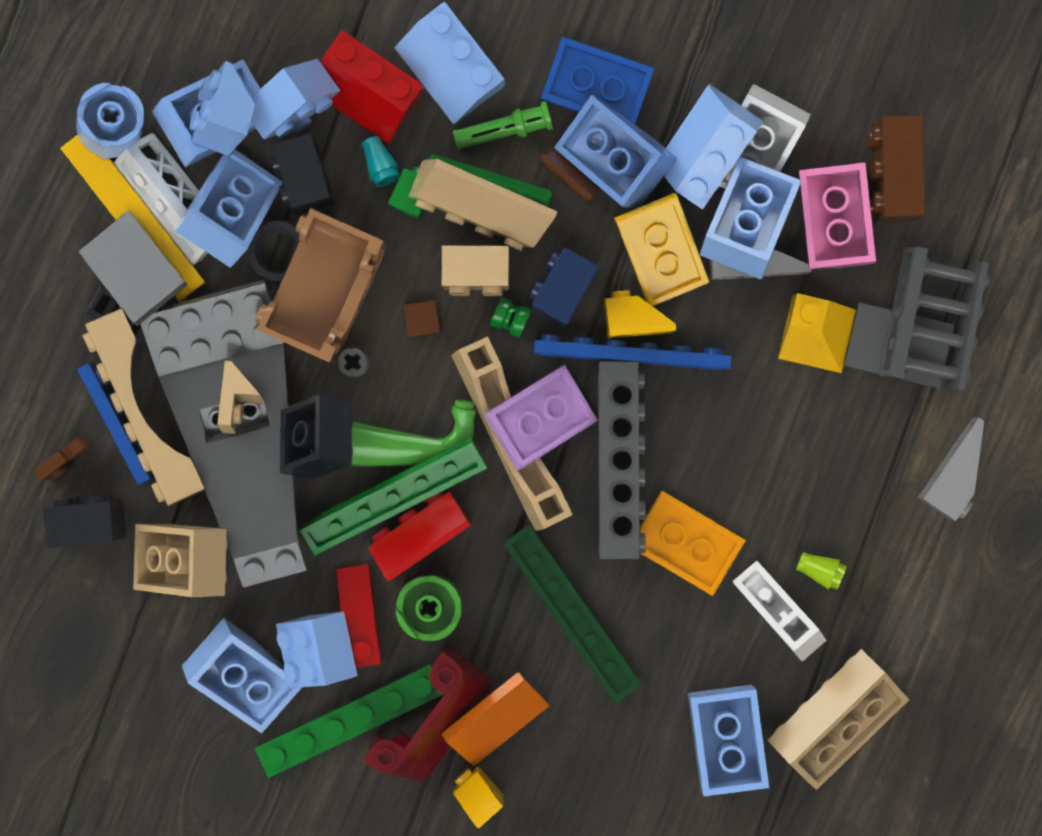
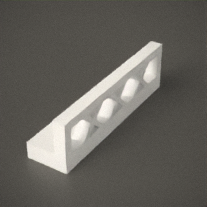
M151 133L127 148L117 157L114 165L191 264L194 265L201 261L208 253L175 232L187 211V208L182 203L183 198L193 201L199 190L155 134ZM149 145L157 155V161L148 159L140 149ZM165 172L173 175L177 180V187L167 184L162 178V173Z

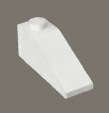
M758 561L754 562L732 581L801 661H804L827 641L815 624Z

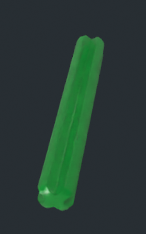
M431 154L429 160L439 159L546 207L550 204L552 191L440 155Z

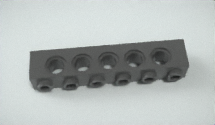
M599 362L598 364L599 559H639V553H645L646 550L645 533H639V520H645V500H639V487H645V468H639V454H645V435H639V422H645V402H639V389H645V371L639 370V362ZM623 387L630 392L631 399L628 403L618 404L614 401L612 393L616 388ZM617 420L627 421L631 427L630 434L626 437L615 435L612 429L613 423ZM624 452L629 455L631 465L628 469L619 470L614 466L613 456L616 453ZM622 484L630 489L631 498L628 502L620 503L614 499L613 489L615 486ZM624 517L630 521L631 531L628 535L620 536L614 532L613 522L616 518Z

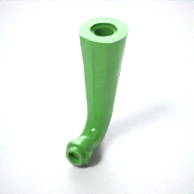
M462 399L455 400V405H452L451 409L455 419V426L449 435L442 438L410 434L353 421L352 465L350 466H415L470 437L473 439L474 417L476 414L475 403Z

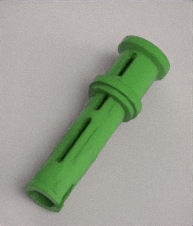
M546 101L541 102L540 106L522 111L520 108L514 109L515 111H512L510 116L453 130L457 149L461 150L462 148L491 142L515 134L523 138L527 136V133L543 128L552 130L553 126ZM536 117H541L540 119L533 120V121H530V122H526V120H529V119H532V118H536ZM515 123V126L505 128L506 125ZM495 128H500V130L489 132L475 137L472 136L473 134L492 130Z

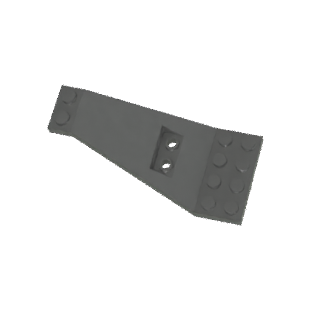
M265 279L160 307L140 324L157 375L221 529H227L228 548L243 588L307 571V564L297 536L293 476L280 473L281 410L288 407L284 342L257 331L259 324L255 322L262 304L268 306L272 301ZM225 361H232L261 395L265 403L239 402V404L243 405V420L241 424H237L236 434L222 433L217 425L218 421L213 418L214 414L219 413ZM253 405L256 410L254 412H247L244 407Z

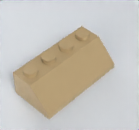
M439 159L422 161L408 197L417 200L416 207L431 213L436 208L446 213V220L461 226L466 221L476 226L474 230L476 233L489 238H493L494 234L505 238L503 244L522 251L523 246L534 248L557 214V211Z
M861 649L855 656L849 658L845 665L831 679L825 681L821 689L808 701L804 702L785 724L780 725L768 739V742L817 790L896 714L909 699L886 672Z

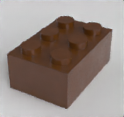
M882 116L871 126L872 130L867 131L866 137L867 149L872 150V163H868L867 167L868 182L873 183V195L869 196L871 215H874V223L914 222L925 216L923 116Z

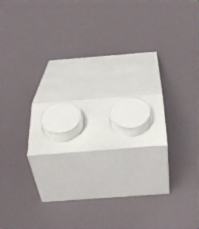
M753 84L741 106L763 120V123L739 157L780 172L811 114ZM738 159L719 185L720 187L726 189Z

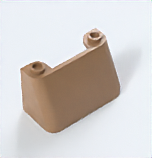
M310 208L308 215L303 213L297 223L295 232L300 233V242L276 296L268 306L262 304L255 322L259 324L257 331L335 364L379 268L387 245L379 238Z

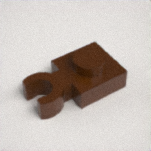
M77 437L61 451L56 452L34 469L33 472L40 481L51 479L55 482L69 471L66 466L90 448V446L83 437Z

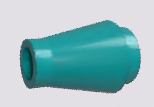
M370 137L362 142L370 181L374 182L376 187H384L397 181L400 178L398 173L400 167L385 148L380 137Z

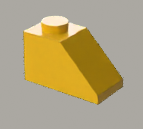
M479 766L473 771L467 768L454 780L457 785L454 787L453 794L478 829L503 807L504 794Z

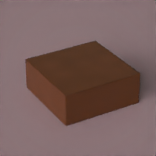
M436 300L403 305L409 338L441 333Z

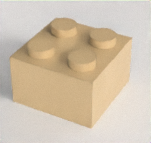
M442 246L443 289L449 290L450 296H470V290H482L483 296H502V290H509V246Z

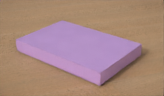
M565 365L483 414L517 471L598 421Z

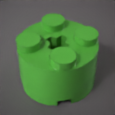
M425 573L412 578L402 588L396 602V617L401 628L409 636L423 641H438L448 636L456 628L463 611V601L459 589L449 578L438 573ZM427 599L429 602L435 601L437 603L435 607L436 614H432L430 611L426 613L422 611L425 605L423 600Z

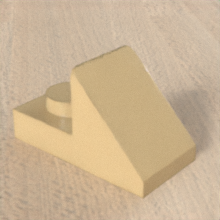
M225 361L217 425L222 433L236 434L237 424H241L243 420V405L239 404V402L265 403L261 395L232 361Z

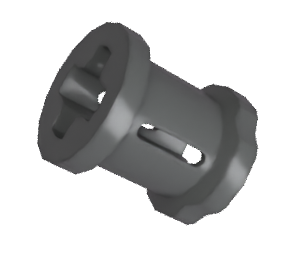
M347 348L338 357L339 369L346 376L361 377L369 369L370 362L368 356L358 348ZM359 355L361 357L358 361L361 365L360 369L352 368L348 370L349 362L346 360L348 356L357 357Z

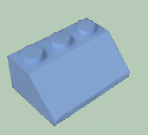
M445 2L419 20L394 47L453 125L505 86V79Z
M709 84L666 147L677 158L665 173V178L677 193L703 210L758 131L763 120Z

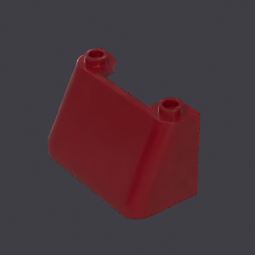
M445 644L436 656L437 660L432 665L429 674L432 686L444 695L412 739L402 732L391 739H384L378 735L369 747L363 761L383 774L412 782L426 780L451 748L441 735L442 732L489 696L491 691L489 677Z

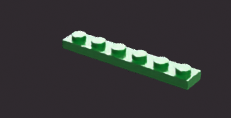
M472 437L299 524V532L314 555H317L487 469V463Z
M430 663L257 746L255 751L268 778L443 695L430 682L429 674L432 664Z

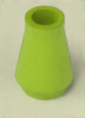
M803 552L796 570L803 572L828 590L830 587L838 590L847 566L841 564L839 559Z

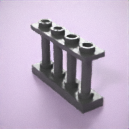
M918 246L904 248L879 376L903 379L904 373L912 371L948 379L947 390L964 391L971 378V368L969 365L971 355L976 350L978 342L975 334L977 324L981 320L984 311L982 298L983 292L990 280L989 263L983 261L971 262L969 270L930 262L929 258H927V248ZM928 274L966 283L963 302L923 294L921 290L923 277ZM921 306L960 315L957 333L954 334L917 326L916 322H914L917 309ZM913 339H919L954 347L950 366L911 358L908 354L910 342Z

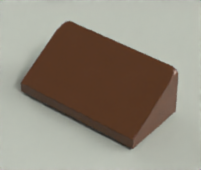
M556 144L551 146L540 156V164L585 203L589 204L601 188L554 148Z

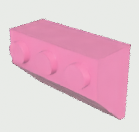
M866 163L799 170V177L802 180L800 186L809 269L842 268L874 264L876 262Z

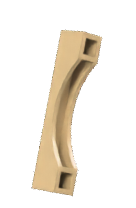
M119 309L85 324L88 333L82 335L90 353L97 351L102 363L97 364L96 367L103 382L110 381L115 390V393L111 394L110 397L117 412L119 413L124 410L129 423L124 424V428L131 443L138 441L143 451L137 456L145 473L152 471L156 483L152 484L151 487L158 502L160 503L165 500L169 507L204 491V486L192 460L164 443L148 426L138 409L131 382L132 357L136 338L123 310Z
M488 336L457 350L451 356L475 403L474 405L534 531L543 530L572 516L573 514L559 485L551 476L540 457L517 471L483 415L511 398L502 365Z

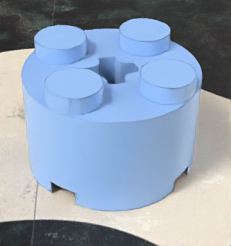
M101 83L91 87L83 94L77 109L76 129L81 143L90 152L102 159L115 158L141 138L144 108L139 97L131 89L125 86L111 85V83ZM107 118L109 121L116 120V123L105 122L104 119Z

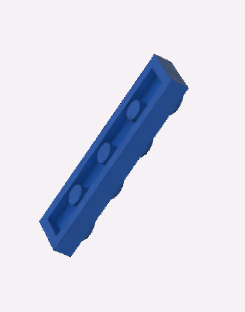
M88 363L78 368L77 371L137 484L144 485L155 479L152 471L145 473L137 455L142 452L137 445L138 441L131 443L124 428V424H126L122 416L125 413L124 410L118 413L112 402L111 394L106 386L110 384V381L103 382L95 364Z

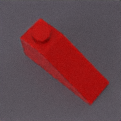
M369 564L336 569L340 609L345 614L355 666L359 668L379 665L384 659Z

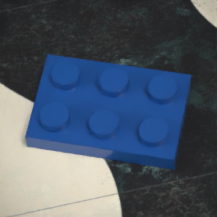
M562 37L541 100L579 113L590 96L594 95L635 124L654 68Z

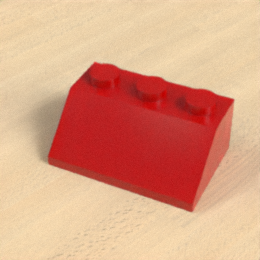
M343 30L340 31L321 61L325 70L340 89L331 98L333 101L331 106L375 136H379L388 145L425 93L424 86Z
M451 491L445 495L443 492H440L426 499L425 502L428 506L417 513L413 508L398 519L401 523L400 526L392 531L385 527L371 537L375 543L368 548L388 582L471 526L472 521Z

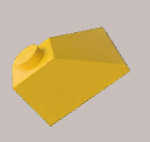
M630 291L610 292L611 298H605L604 300L607 339L671 334L676 331V324L639 296H630Z
M799 293L793 295L778 359L842 373L856 310L829 300Z

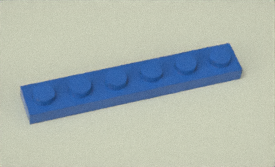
M542 335V340H535L534 355L611 362H639V364L723 371L731 369V356L724 355V349L704 348V353L691 352V347L672 345V351L659 350V344L639 343V348L626 347L625 341L607 340V346L594 345V339L576 337L574 338V343L561 342V336Z

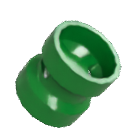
M501 297L490 327L497 330L506 329L510 332V335L520 339L532 309L524 305L520 307L515 306L511 300ZM513 312H516L514 319L510 325L509 322L512 317Z

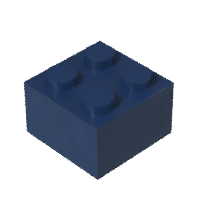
M566 247L563 248L561 254L554 251L546 266L545 271L549 273L545 282L538 280L529 296V299L534 301L532 309L566 328L599 266Z

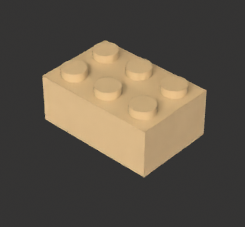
M135 524L133 590L185 597L225 596L227 580L226 550L228 547L227 529L177 524Z

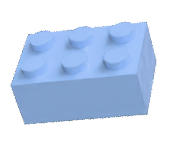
M739 157L706 234L700 256L762 279L802 180Z
M753 685L688 693L700 790L703 796L769 788L755 687Z

